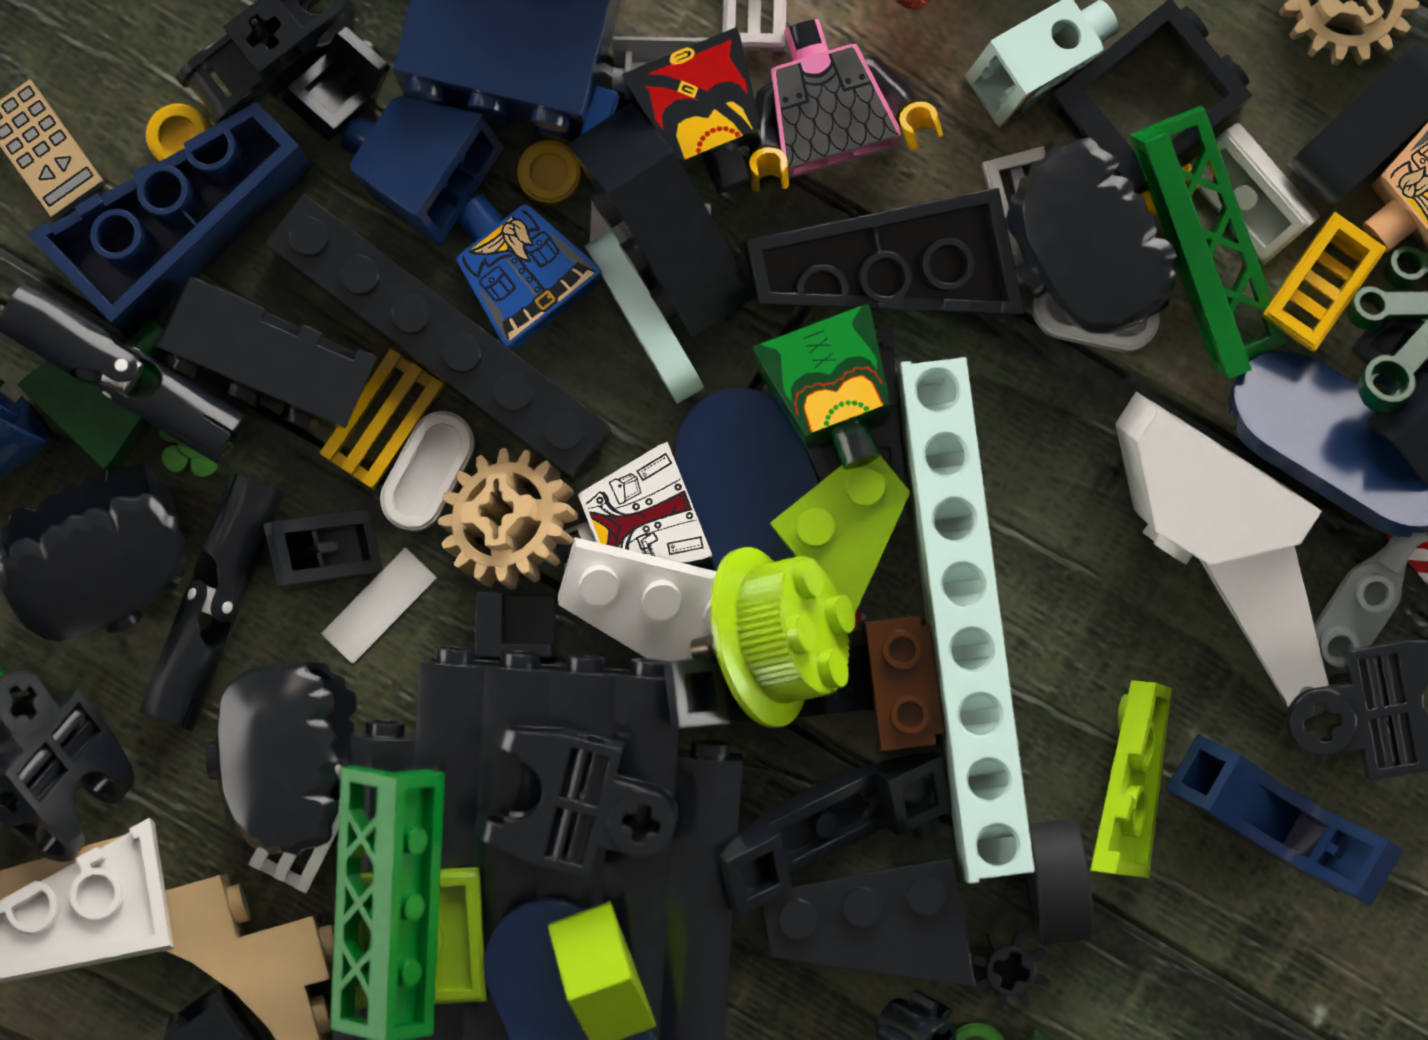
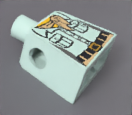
M1061 0L991 40L967 72L965 78L998 128L1051 96L1100 56L1104 51L1102 42L1119 32L1117 18L1112 9L1102 0L1094 2L1081 11L1074 0Z

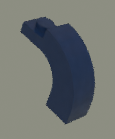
M1199 734L1166 788L1168 792L1202 815L1271 857L1337 893L1342 892L1371 907L1403 852L1402 849L1391 841L1312 802L1264 772L1242 755Z

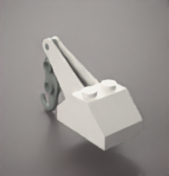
M1135 392L1115 424L1133 510L1147 523L1142 533L1155 541L1154 544L1184 564L1189 562L1192 555L1199 559L1287 707H1289L1291 701L1299 693L1311 688L1328 686V681L1334 674L1346 672L1342 650L1372 645L1398 606L1402 594L1407 560L1418 545L1428 542V536H1426L1428 531L1424 533L1414 532L1410 538L1392 536L1385 547L1362 563L1354 566L1347 573L1316 622L1313 623L1295 546L1301 544L1322 511L1291 488L1140 393ZM1322 703L1314 705V716L1324 711Z

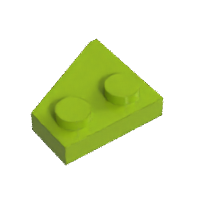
M880 455L876 460L855 469L845 470L843 465H841L771 521L770 526L795 557L806 556L807 558L814 559L819 567L826 571V575L833 582V587L836 588V593L838 595H846L856 613L911 492Z

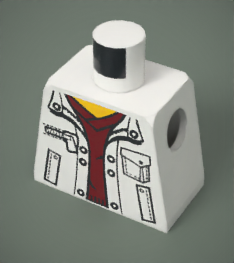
M668 442L658 445L579 493L578 497L588 521L564 530L573 538L576 537L688 565L705 563L712 558V553ZM557 543V549L566 569L572 545Z

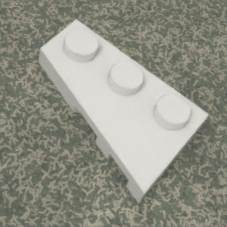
M575 537L559 589L558 603L559 606L647 659H659L669 662L693 660L690 650L691 641L696 638L713 635L711 595L717 571Z
M151 818L129 829V833L102 848L95 847L77 857V862L41 882L36 880L0 900V983L174 949L155 822Z

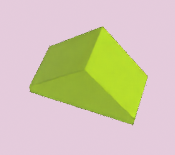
M611 901L548 924L568 1002L589 1040H620L656 1027L655 1019Z

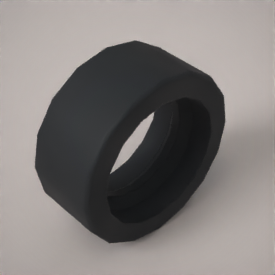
M1069 818L1028 824L1034 872H1027L1025 874L1031 914L1038 942L1042 945L1091 939L1093 934L1091 886L1084 843L1077 820Z

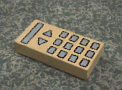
M31 79L0 100V147L53 220L58 219L75 205L106 185Z

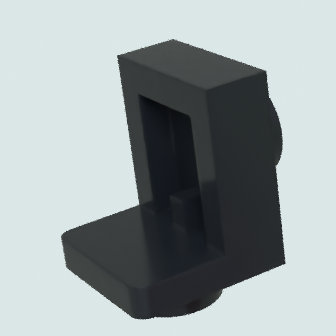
M343 26L334 34L328 51L286 87L282 101L327 141H330L378 97L390 66L372 43L359 38L349 28Z

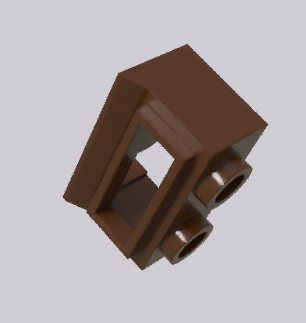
M920 616L865 622L862 629L863 637L867 639L880 738L876 740L878 752L941 745L940 735L944 734L931 626L926 625L925 618L920 619Z

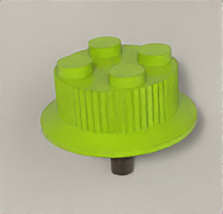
M752 547L739 548L728 553L717 569L712 587L711 624L713 635L693 639L690 645L691 655L693 659L718 658L725 680L736 701L746 714L765 727H782L791 723L798 716L806 699L830 695L837 691L838 688L844 687L847 684L848 650L850 649L848 634L855 627L854 608L846 595H838L836 593V588L833 587L830 577L826 575V571H823L822 567H819L814 559L799 556L774 562L768 555Z

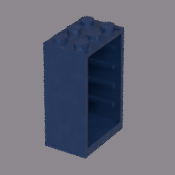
M410 0L393 72L403 95L410 96L412 99L475 112L482 115L488 125L494 128L508 129L510 121L534 126L533 134L545 140L568 144L571 136H580L582 128L585 126L596 86H600L621 0Z

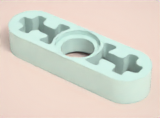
M611 230L584 247L591 260L602 271L601 274L606 286L676 404L704 389V386L661 311L651 298L650 292L641 277L637 275L619 246L621 243Z

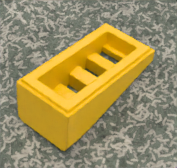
M1334 212L1326 219L1261 316L1304 347L1315 352L1387 248ZM1328 243L1357 262L1353 270L1324 251ZM1315 262L1344 281L1340 290L1311 270ZM1302 280L1332 301L1327 309L1297 289ZM1289 299L1319 320L1313 330L1283 310Z

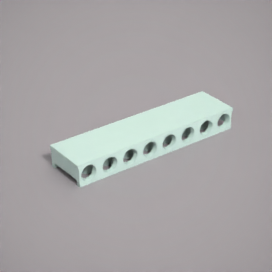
M963 357L911 364V361L901 362L896 373L898 409L908 485L911 492L910 500L926 623L931 626L944 734L941 737L960 881L975 883L979 882L980 878L1034 872L967 359Z

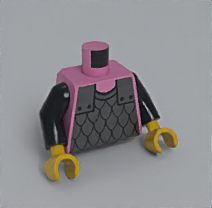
M819 19L794 24L783 31L792 62L772 68L770 71V83L764 85L756 92L755 103L761 125V138L748 144L750 155L749 171L752 177L750 181L751 189L753 192H760L759 180L768 175L780 178L782 189H786L789 187V178L896 147L901 137L899 125L902 128L907 147L910 150H916L919 148L915 135L918 130L929 128L936 132L938 138L943 136L936 108L929 103L922 102L909 83L877 56L862 55L856 44H849L829 50Z

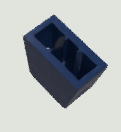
M402 96L390 101L376 123L361 116L354 117L345 127L342 136L344 150L355 155L350 162L349 170L367 193L379 204L440 246L504 149L503 144L482 115Z

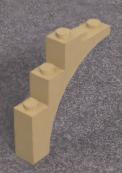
M124 835L83 846L77 855L68 862H58L44 857L0 870V900L36 880L41 882L77 862V857L95 847L102 848ZM228 874L217 875L165 890L174 949L165 951L192 962L233 991L269 1029L275 1040H327L325 1034L333 1032L330 1029L331 1010L325 994L314 995L312 984L333 977L334 927L332 924L322 927L318 914L245 935L242 923L250 921L247 899L240 883L231 886Z

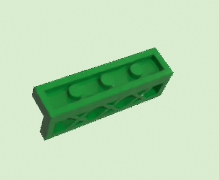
M1198 106L1131 133L1129 136L1165 237L1173 246L1177 255L1174 262L1212 368L1227 379H1231L1252 370L1249 358L1286 344L1287 340L1282 330L1261 316L1272 298L1208 115L1204 107ZM1194 126L1201 149L1191 171L1188 172L1180 167L1170 135ZM1206 165H1208L1213 182L1201 178ZM1197 184L1217 192L1222 205L1211 231L1202 228L1191 198ZM1227 223L1234 241L1222 236ZM1218 243L1238 251L1242 262V267L1232 289L1222 286L1212 257ZM1248 282L1254 299L1243 295ZM1239 301L1259 310L1266 330L1265 334L1242 342L1233 317Z
M361 766L341 767L330 1025L332 1030L370 1040H408L433 1035L445 772L422 769L392 773ZM364 785L377 787L376 816L372 821H370L363 809ZM366 852L374 865L373 883L369 887L361 876V857ZM362 918H364L371 930V947L367 953H365L358 941V923ZM360 983L368 996L367 1019L355 1016L356 987Z

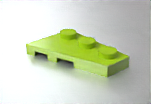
M1131 680L1128 694H1124L1121 698L1118 709V728L1120 734L1090 871L1149 878L1171 702V687L1153 682Z

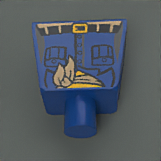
M482 193L469 201L457 220L474 242L456 258L457 263L501 343L513 352L604 281L599 267L526 203L503 219Z

